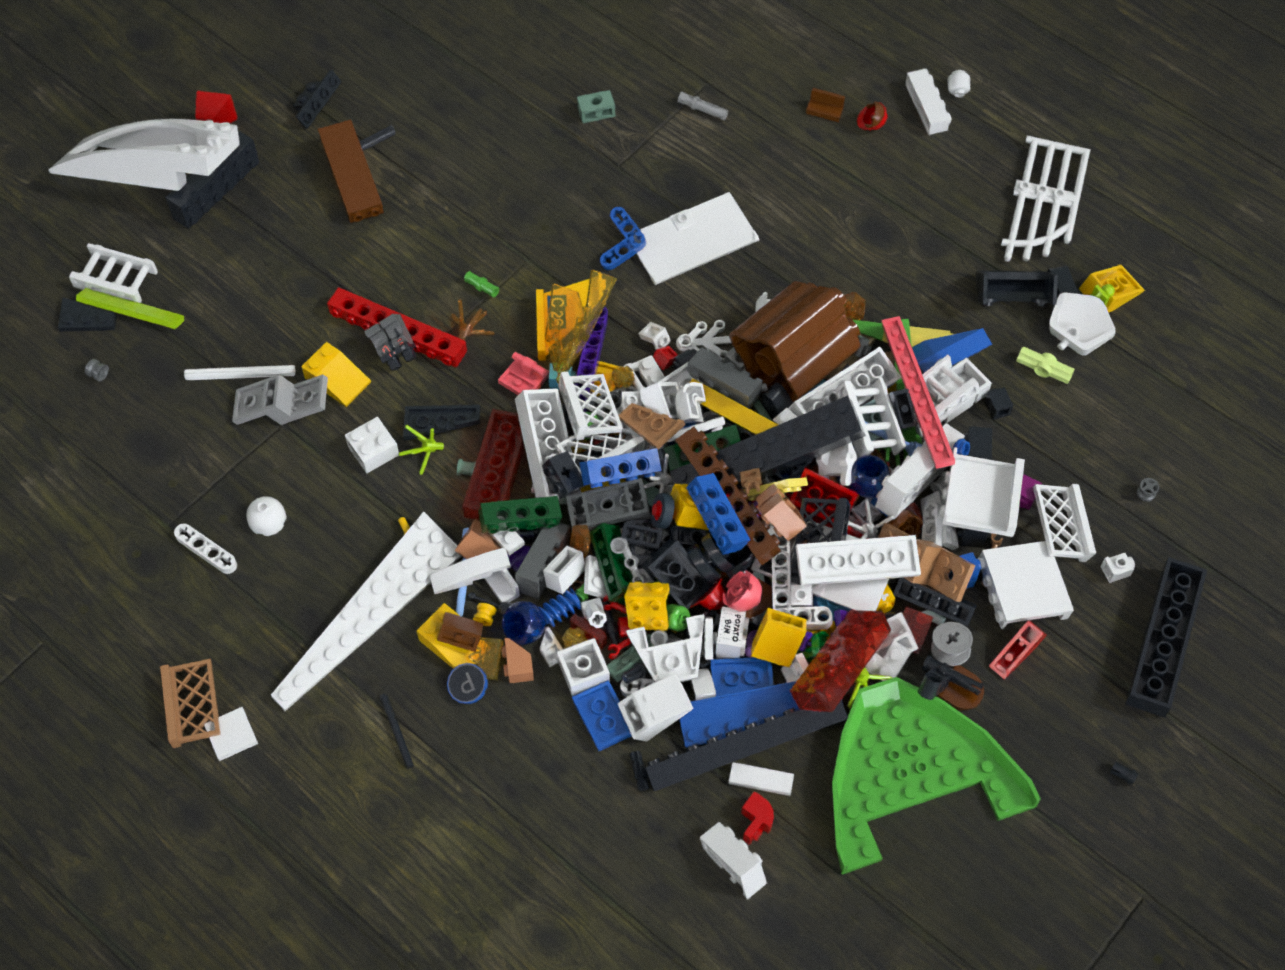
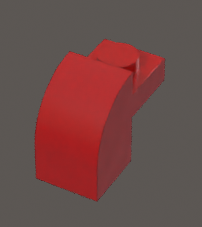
M754 791L742 807L741 813L752 821L743 835V841L749 845L753 840L757 841L761 837L763 830L769 834L774 819L771 804Z

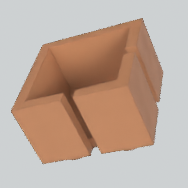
M773 483L755 498L758 503L757 509L762 514L763 520L768 525L770 523L773 525V530L780 538L784 536L789 541L807 525L798 509L788 498L783 500L785 495Z

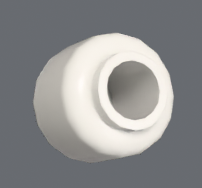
M963 70L952 72L948 77V91L955 97H963L970 91V76Z

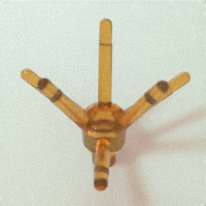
M458 300L459 319L455 314H452V317L460 327L458 338L465 340L467 335L470 336L471 334H495L494 331L473 330V327L487 314V311L481 314L482 309L478 310L469 324L464 323L462 300Z

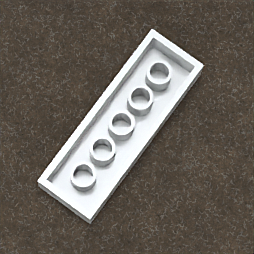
M879 347L795 401L788 409L798 417L836 401L838 397L835 390L844 381H851L854 389L871 388L879 378H883L885 386L889 388L901 378V375L881 347ZM859 396L856 398L859 406H862L874 398V396Z
M558 389L523 390L515 398L535 496L536 498L558 496L554 492L549 478L544 474L542 465L549 458L559 455L560 453L556 449V445L569 438ZM567 445L564 447L565 451L572 453L571 446ZM558 497L559 505L567 504L566 497L562 499Z
M946 423L943 426V430L953 453L954 443L960 438L964 439L965 435ZM924 441L922 447L918 446L911 457L907 456L902 466L898 465L892 475H887L882 482L883 488L876 496L878 500L875 507L889 517L893 515L895 519L947 468H935L926 441Z

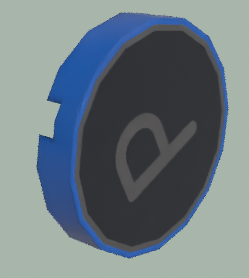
M464 663L454 668L447 681L448 692L451 697L464 704H472L479 701L484 696L488 686L487 675L483 669L470 663Z

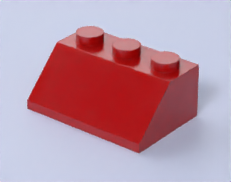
M807 468L804 469L800 478H807L808 485L801 487V491L793 492L790 499L792 504L801 508L802 498L830 500L847 498L851 504V512L858 493ZM815 504L806 505V511L810 513L818 509ZM829 505L823 510L828 517L835 512L836 505ZM822 512L816 515L824 520L826 519Z

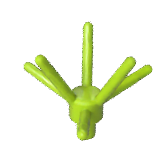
M406 425L405 428L419 437L417 439L422 442V447L399 452L398 455L426 452L419 472L422 475L430 453L435 452V450H443L444 444L434 440L433 428L430 429V438L427 439Z
M844 656L840 657L855 672L854 678L839 687L841 691L856 682L848 703L849 708L855 700L860 685L868 686V679L888 680L892 678L885 675H870L865 667L857 669Z

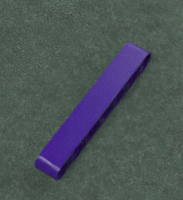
M597 305L591 310L576 376L596 375L608 320V310L602 305ZM576 382V383L574 384V385L578 386L579 388H581V387L583 386V384H581V383H579V382ZM588 387L585 389V391L592 394V389ZM581 394L578 396V398L583 401H586L588 399L587 397ZM584 408L583 412H588V409Z

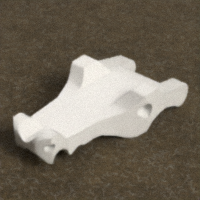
M852 442L816 458L819 466V475L828 479L829 476H841L840 483L842 486H849L851 484V469L853 463L857 460Z

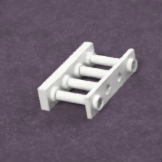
M88 243L87 247L91 258L82 273L71 272L69 278L73 286L78 289L88 288L141 303L142 299L138 288L147 272L155 275L158 273L154 262L147 258L142 259L104 248L101 245ZM98 259L107 261L99 277L89 276ZM115 263L123 265L115 282L105 281ZM131 268L140 270L131 287L122 286Z
M949 355L939 359L933 367L922 374L926 385L929 383L945 398L940 404L933 402L940 422L980 392L978 381L971 378L965 382L951 369L952 363ZM945 373L960 388L954 393H950L936 378ZM918 423L915 426L916 433L922 438L923 433Z
M879 378L871 388L854 389L851 381H844L835 390L838 399L848 395L853 401L866 434L865 437L853 441L858 459L866 458L875 448L891 447L893 455L899 454L906 448L905 439L901 433L883 378ZM859 396H874L876 405L859 406L856 398ZM879 412L882 422L865 423L862 414ZM885 430L888 439L871 441L868 431Z

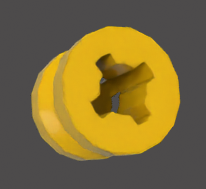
M479 603L473 620L483 623V626H491L493 623L492 617L496 614L497 610L490 604Z

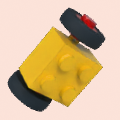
M674 484L671 494L659 493L656 495L651 508V522L654 527L666 529L670 525L672 518H674L677 526L707 530V533L710 532L686 488L688 484Z

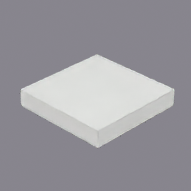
M243 707L220 716L221 735L209 737L219 761L258 744ZM213 722L205 723L204 726L207 732L215 730Z

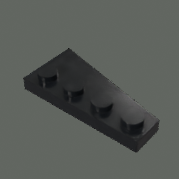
M480 405L405 406L404 441L419 438L405 428L406 425L423 436L430 435L431 428L434 429V434L478 425L480 424Z

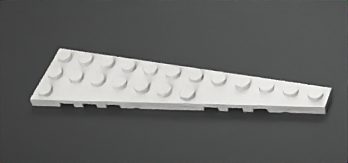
M425 512L421 514L271 694V697L284 711L290 708L431 584V574L451 566L462 557L454 551L457 545Z

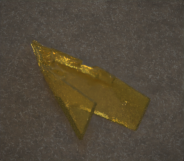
M591 270L585 307L582 306L579 292L552 284L545 339L550 344L548 350L553 369L558 374L556 378L557 384H559L561 372H569L590 338L617 278Z

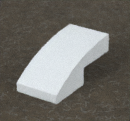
M699 669L698 679L690 680L695 699L701 700L716 697L709 669Z

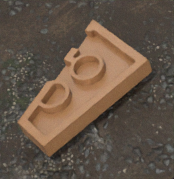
M633 403L618 415L623 423L658 450L685 426L683 420H675L670 418L669 415L654 413L651 409Z

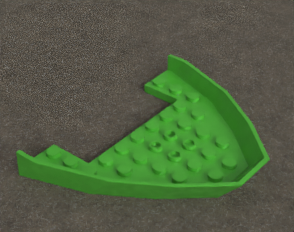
M898 677L858 690L842 731L832 781L836 849L842 874L882 861L881 854L867 823L873 819L981 783L998 821L1036 808L1041 799L1032 780L985 729L938 697H935L933 700L925 699L918 694V687Z

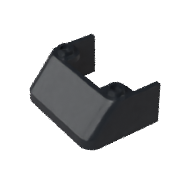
M976 271L978 302L982 306H993V302L1030 301L1035 302L1036 306H1047V303L1056 305L1058 275L1051 272Z

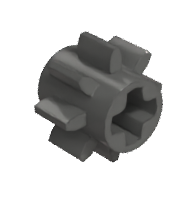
M859 335L858 339L861 346L853 355L862 358L863 354H869L872 346L868 344L869 339Z

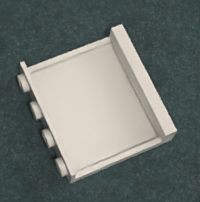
M954 447L955 465H951L950 471H946L944 480L948 485L947 488L943 489L942 499L945 500V505H941L939 515L943 517L942 524L1013 537L1017 528L1025 460L1017 458L1015 464L959 455L956 454L957 448Z
M1046 541L982 550L978 559L981 563L983 584L988 589L989 601L994 607L995 619L999 622L1001 629H1004L1007 623L1059 616L1060 620L1068 619L1074 609L1055 557L1049 556Z

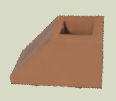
M505 638V646H502V656L507 658V664H504L505 677L509 676L510 683L533 681L531 654L511 639Z

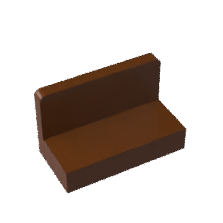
M812 88L806 114L839 122L844 109L845 96Z
M445 612L437 641L476 652L482 635L483 623Z

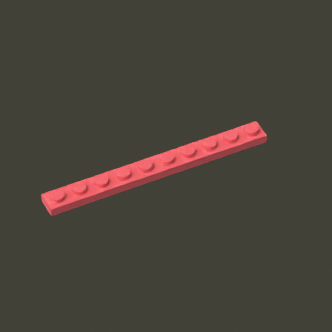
M897 316L882 320L884 333L906 389H909L911 404H913L912 407L914 408L935 468L955 465L954 455L901 318Z

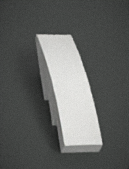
M500 548L466 559L431 574L430 579L434 594L472 585L473 581L490 577L493 572L511 568L506 548Z

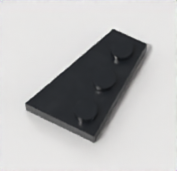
M62 298L58 329L60 332L115 330L117 315L113 311Z

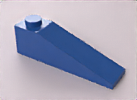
M981 328L924 340L912 347L919 368L922 374H924L939 359L947 355L950 356L953 367L965 358H970L991 346L992 343L984 329Z

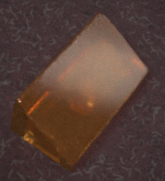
M574 525L569 547L581 551L585 562L591 541L589 528L587 525Z

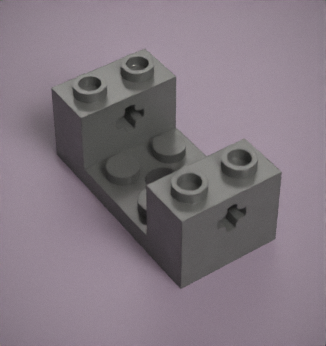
M642 478L566 496L571 526L578 544L592 541L589 532L601 523L614 524L627 520L651 519ZM607 502L613 503L609 509L603 508V505Z

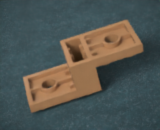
M884 523L878 538L911 535L891 524ZM916 539L921 575L903 578L911 583L928 585L952 600L961 602L976 565L932 541ZM952 570L953 578L949 580L948 574Z

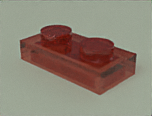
M576 614L572 616L570 628L587 640L595 638L598 647L602 650L607 644L605 632L600 628H594L582 616L579 617Z

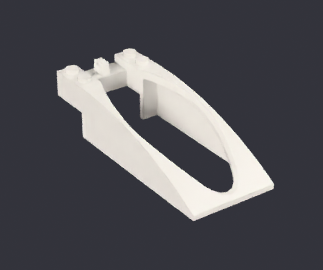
M158 119L123 124L84 138L49 169V172L52 174L179 191L187 183L185 173L209 176L240 145L237 125H231L227 122L215 123L211 120ZM98 146L114 148L111 150L94 151Z

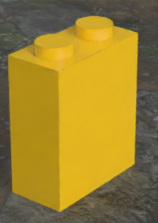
M768 608L753 639L751 656L790 668L806 634V619Z

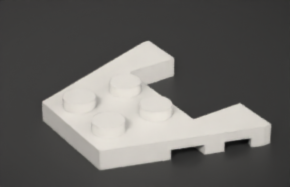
M704 614L686 618L690 639L648 647L644 627L627 630L629 639L655 682L673 674L678 675L680 682L698 679L705 620Z

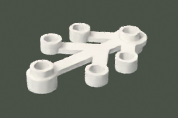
M722 320L715 321L714 326L702 338L695 339L699 334H704L707 331V324L700 321L689 335L682 334L679 336L676 346L683 352L693 348L698 352L700 349L697 346H703L721 357L725 356L727 351L720 349L716 345L731 344L732 342L729 336L714 337L718 332L720 333L725 330V322Z

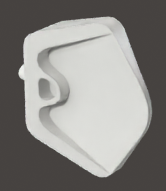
M1062 293L1059 295L1050 318L1049 330L1052 335L1061 341L1057 345L1060 350H1064L1066 346H1069L1078 354L1087 355L1114 337V324L1105 304L1099 298L1073 293Z

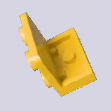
M629 583L625 594V603L630 629L644 627L645 630L668 629L666 600L670 591L669 583Z

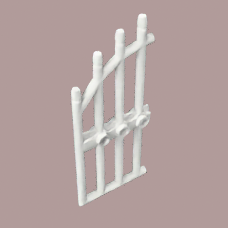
M1027 136L1025 143H1030L1022 181H1016L1013 195L1018 196L1011 230L1009 238L1003 239L1001 246H1007L1004 255L1006 262L1010 261L1014 247H1025L1023 261L1027 262L1030 259L1033 246L1044 244L1042 254L1044 257H1048L1054 239L1065 233L1064 243L1068 244L1071 241L1090 149ZM1037 145L1048 147L1039 185L1029 183ZM1054 149L1065 151L1057 188L1046 186ZM1071 153L1082 155L1074 192L1064 190ZM1025 198L1034 199L1036 201L1027 240H1016ZM1042 202L1052 203L1053 206L1046 236L1034 239ZM1060 205L1070 207L1067 224L1055 230Z

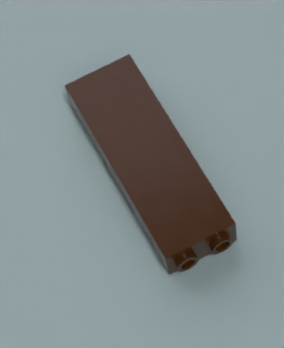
M347 120L319 128L320 141L350 223L384 213L381 199L352 121Z

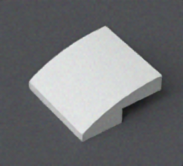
M902 612L866 630L874 647L873 650L883 657L894 640L912 652L918 649Z

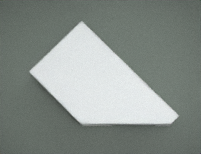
M547 626L540 645V653L549 667L558 663L557 652L563 650L549 626Z

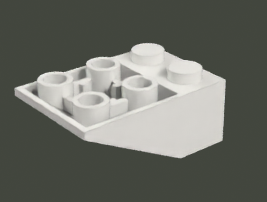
M673 674L633 692L618 703L633 739L646 742L693 709L677 674Z

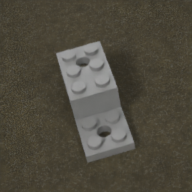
M278 374L237 389L232 422L239 425L267 415L282 425L325 410L328 377L322 374L306 381L292 384Z

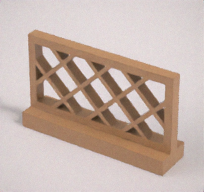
M211 659L173 667L169 665L160 666L168 741L172 747L177 748L181 747L182 743L221 735ZM207 666L208 671L203 677L195 673L199 667ZM186 671L189 674L182 682L176 678V672ZM192 676L200 680L194 689L186 685ZM203 683L210 686V690L205 696L197 692ZM183 687L191 691L185 700L179 698L178 695ZM195 694L202 698L196 708L188 703ZM206 701L212 705V709L207 715L200 711ZM185 706L193 710L187 719L182 717L180 713ZM197 713L205 717L198 726L190 722ZM208 720L215 725V730L208 732L202 728ZM187 725L195 728L191 735L183 737V730Z

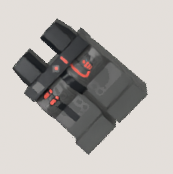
M391 314L364 331L367 338H370L374 344L381 362L387 363L392 371L402 367L399 360L401 356H403L406 362L417 358L414 351L416 345L400 314Z

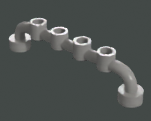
M623 537L613 539L611 550L616 554L623 553L625 557L624 564L630 569L633 576L632 583L637 582V577L642 579V583H646V576L640 574L637 567L639 560L636 556L632 555L627 540ZM629 559L634 561V565L629 563ZM656 630L650 637L651 643L654 646L666 644L668 641L667 633L664 630Z

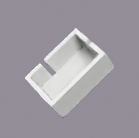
M965 358L951 369L965 382L971 378L978 381L980 392L943 420L945 423H948L970 408L974 402L977 403L986 397L987 392L990 390L992 383L968 358ZM945 373L936 378L950 393H954L960 388ZM929 383L926 385L935 404H940L945 400Z

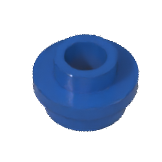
M958 439L954 443L953 450L955 447L957 448L956 454L967 456L970 451V443L965 439Z

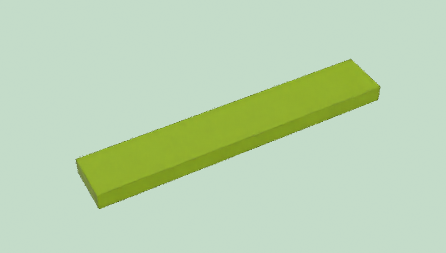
M85 288L76 295V301L172 329H176L184 322V315Z

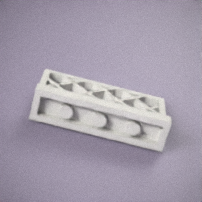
M561 372L558 387L576 440H584L585 435L622 432L623 428L603 374L570 376L568 372ZM600 381L601 385L598 387L591 382ZM579 382L583 384V386L579 388L573 383ZM588 387L594 390V393L591 394L585 391V389ZM598 393H600L601 395L605 396L606 398H605L604 400H602V399L596 397V395H597ZM581 394L587 397L588 399L586 401H583L579 399L578 396ZM594 401L600 405L596 408L589 403ZM602 407H605L609 409L611 412L607 414L600 409ZM586 408L592 411L593 413L591 415H588L585 412H583V409ZM598 414L604 419L601 422L598 419L594 418V416ZM609 420L616 426H609L605 423ZM589 422H592L595 425H597V427L588 428L587 424Z
M620 420L623 429L619 433V438L608 437V433L605 436L598 434L585 435V437L591 438L589 445L579 443V440L574 442L576 437L573 435L557 444L556 449L561 454L565 452V446H574L575 453L569 452L575 463V459L589 461L642 451L646 440ZM593 424V425L589 426L588 428H594V427H597V425ZM627 433L630 434L633 438L630 440L621 439V434ZM593 439L603 440L604 446L592 445ZM606 441L618 443L617 447L614 449L605 448ZM577 448L589 449L588 456L576 454ZM591 450L602 452V456L599 458L591 457ZM575 463V465H576L578 471H579L580 474H581V469H580V468L577 466V464ZM603 467L601 468V474L606 472Z
M1035 484L1033 490L1049 556L1078 558L1079 562L1088 561L1096 554L1079 485L1072 484L1070 487ZM1041 491H1044L1050 498L1046 500L1041 495ZM1056 493H1062L1064 501ZM1051 499L1060 505L1059 509L1050 503ZM1045 507L1054 513L1052 517L1046 513ZM1062 508L1067 511L1068 518L1060 512ZM1056 516L1064 522L1063 526L1054 520ZM1049 524L1058 530L1056 535L1050 530ZM1066 525L1071 528L1072 535L1064 529ZM1060 533L1069 540L1067 543H1064L1058 537ZM1055 541L1063 549L1055 550L1053 542ZM1070 543L1075 545L1077 552L1069 547Z

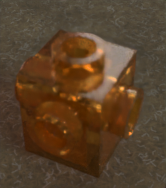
M855 291L844 295L846 298V305L844 306L846 317L851 320L863 319L866 300Z

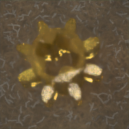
M628 365L625 368L623 366L616 367L612 372L613 384L618 388L622 386L625 388L630 387L635 380L633 370Z
M579 627L576 629L569 628L562 637L565 645L564 648L566 649L587 641L584 638L586 636L584 635L585 632Z

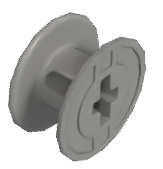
M946 622L936 627L933 631V642L931 644L933 657L937 661L945 662L950 666L965 663L971 654L970 647L973 641L971 631L966 626L956 622Z

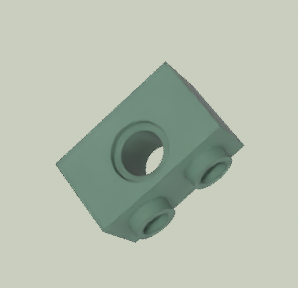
M610 90L577 97V108L582 123L615 117V104Z

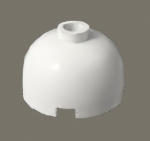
M264 496L255 499L248 507L246 514L250 529L254 533L263 534L264 536H270L279 532L283 528L287 517L284 507L277 499Z

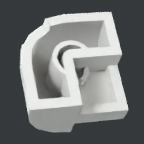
M691 382L679 388L675 396L677 418L683 420L685 424L704 422L700 403L706 402L702 383Z

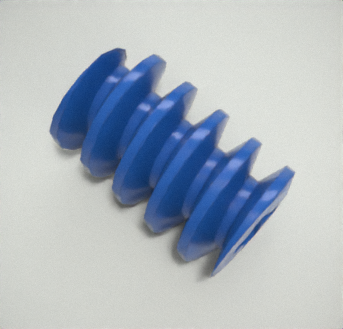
M571 587L569 591L566 590L563 593V596L558 594L556 600L554 598L550 599V604L544 603L543 608L537 607L538 615L545 625L550 624L552 627H555V619L559 623L562 622L561 615L567 619L568 611L574 615V607L582 610L580 600Z

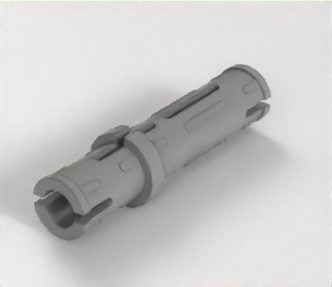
M681 92L678 97L679 103L688 105L693 110L703 111L722 120H725L728 115V110L703 101L698 96L694 97Z

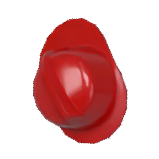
M722 578L718 579L690 608L697 604L702 605L708 610L721 608L724 605L723 592L727 593L720 584Z

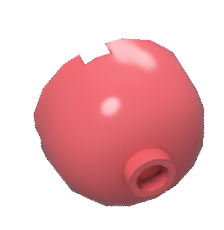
M745 570V573L740 571L729 580L726 585L728 591L726 594L723 592L722 596L725 605L733 610L746 612L760 603L762 586L760 581L749 571Z

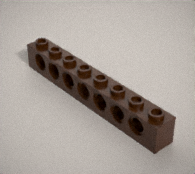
M694 426L675 439L700 476L714 473L716 478L723 476L719 484L725 495L727 492L733 491L732 495L727 498L750 538L747 545L757 560L763 565L782 552L778 547L781 544L775 534L770 535L767 531L770 529L769 525L763 519L760 520L757 515L760 512L753 503L749 505L747 502L749 497L743 488L741 490L737 488L736 485L739 483L733 474L728 475L726 472L728 466L723 459H717L716 455L718 452L712 444L708 446L706 443L708 438L702 430L698 432ZM702 447L701 451L696 452L697 448ZM713 461L709 467H705L708 462ZM743 505V509L739 512H736V509L739 506ZM754 520L752 526L746 527L749 521ZM765 536L763 541L757 542L758 537Z

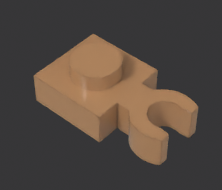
M756 468L740 472L742 487L745 488L746 494H749L751 489H756L759 492V485L762 484L760 469Z

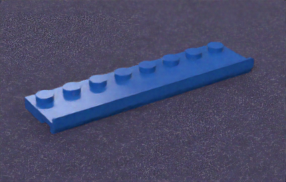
M837 673L691 701L693 709L680 718L684 746L686 748L695 744H706V740L718 737V740L726 738L725 733L735 729H737L738 733L745 731L744 726L754 722H756L757 726L765 723L763 719L775 715L777 719L784 716L783 712L792 708L795 711L803 709L802 704L814 701V704L822 702L821 697L833 694V697L839 695L842 701Z

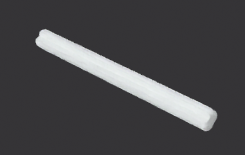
M294 365L186 369L184 377L185 380L273 377L278 374L281 376H294L296 369Z

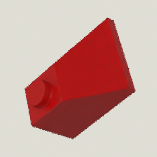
M197 91L196 120H211L215 123L227 122L229 124L237 120L231 95Z

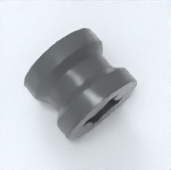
M96 359L90 360L85 367V374L89 377L93 376L99 382L104 380L109 372V367L104 363L100 364Z
M1153 478L1143 479L1137 489L1138 498L1145 502L1154 500L1159 491L1158 482Z

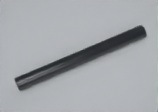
M386 693L379 696L406 769H410L414 766L388 695Z

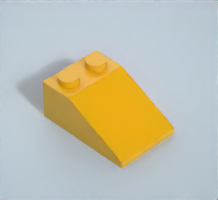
M1122 265L1091 273L1079 288L1083 295H1091L1097 284L1101 288L1106 284L1112 285L1115 293L1109 298L1106 305L1108 313L1144 292L1141 285Z
M328 342L301 366L304 377L307 380L322 374L328 377L326 393L345 407L371 383V380L341 351Z
M444 603L417 630L419 641L453 669L464 663L476 664L490 649V646L482 638H480L476 652L437 641L444 613L448 612L460 616Z

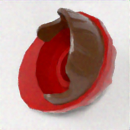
M875 101L867 104L858 115L857 125L863 130L880 129L885 125L888 118L886 107L881 102Z

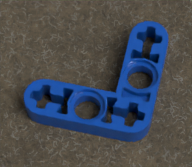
M622 207L613 208L610 212V217L625 239L600 257L601 265L605 270H613L646 246L644 234ZM616 214L621 215L624 221L621 222V220L618 217H616ZM632 225L633 229L630 232H625L624 227ZM636 235L637 239L641 240V243L635 242L633 236ZM621 248L628 249V252L626 254H619V250ZM606 259L611 260V263L606 262Z

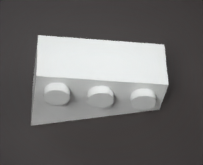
M718 822L700 837L703 849L720 868L723 867L732 876L730 880L734 884L738 882L742 886L743 895L749 899L767 884L761 866L762 860L755 852L751 853L748 850V846L742 839L738 840L735 838V834L728 826L724 827Z

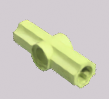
M1024 346L1016 362L1034 369L1035 373L1040 377L1046 378L1050 376L1066 384L1069 383L1075 370L1058 362L1056 357L1050 353L1040 354Z

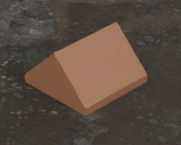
M475 519L454 551L465 559H469L500 549L501 547L488 532L482 533L480 522Z

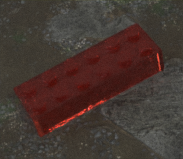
M492 409L462 506L465 518L479 520L478 510L481 503L508 501L525 448L517 413Z
M850 610L846 614L845 618L790 689L799 709L833 712L892 630L883 611Z

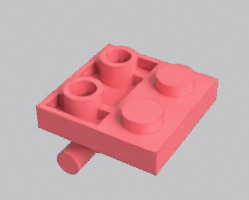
M514 352L512 355L514 361L498 379V384L519 395L523 390H538L549 378V371L529 357Z

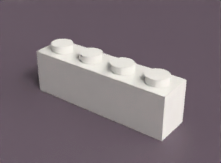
M927 69L907 73L905 85L928 135L948 131L951 116L945 109V103L939 96L938 88L934 86L932 75H929Z

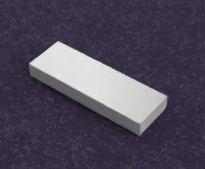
M733 762L729 784L790 796L794 774Z

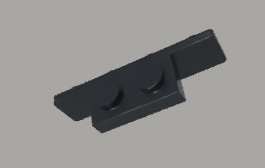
M329 70L322 81L309 82L293 105L296 111H299L296 119L304 129L309 128L341 83V80L333 70Z

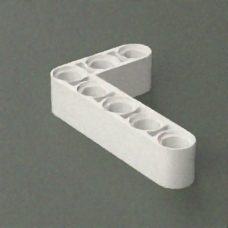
M774 533L778 540H784L786 543L778 546L782 552L772 558L773 609L797 617L806 615L808 617L806 630L828 629L833 622L832 612L829 608L823 606H791L790 540L788 541L784 536L780 538ZM782 558L786 560V563L779 565L776 563L777 560ZM779 578L787 579L784 584L777 583ZM780 597L788 599L785 603L777 602ZM824 614L827 615L829 618L828 620L822 622L818 620V617L820 615Z

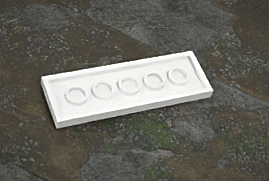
M915 535L796 545L801 586L921 575Z

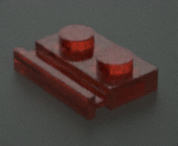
M906 606L903 616L918 646V649L913 651V653L919 655L934 617Z

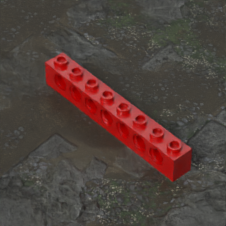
M339 287L327 303L329 312L333 317L344 319L349 324L358 325L364 330L371 328L391 314H400L410 335H413L411 338L416 345L414 351L426 354L431 359L440 360L445 365H452L457 368L467 352L465 340Z

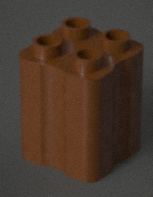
M793 281L729 334L735 351L744 363L745 371L750 373L749 377L754 380L757 377L763 380L762 384L766 383L767 389L775 382L781 384L793 402L803 397L861 346L858 339L860 335L859 327L853 320L846 317L844 308L846 298L843 293L835 287H817L811 282L805 284Z

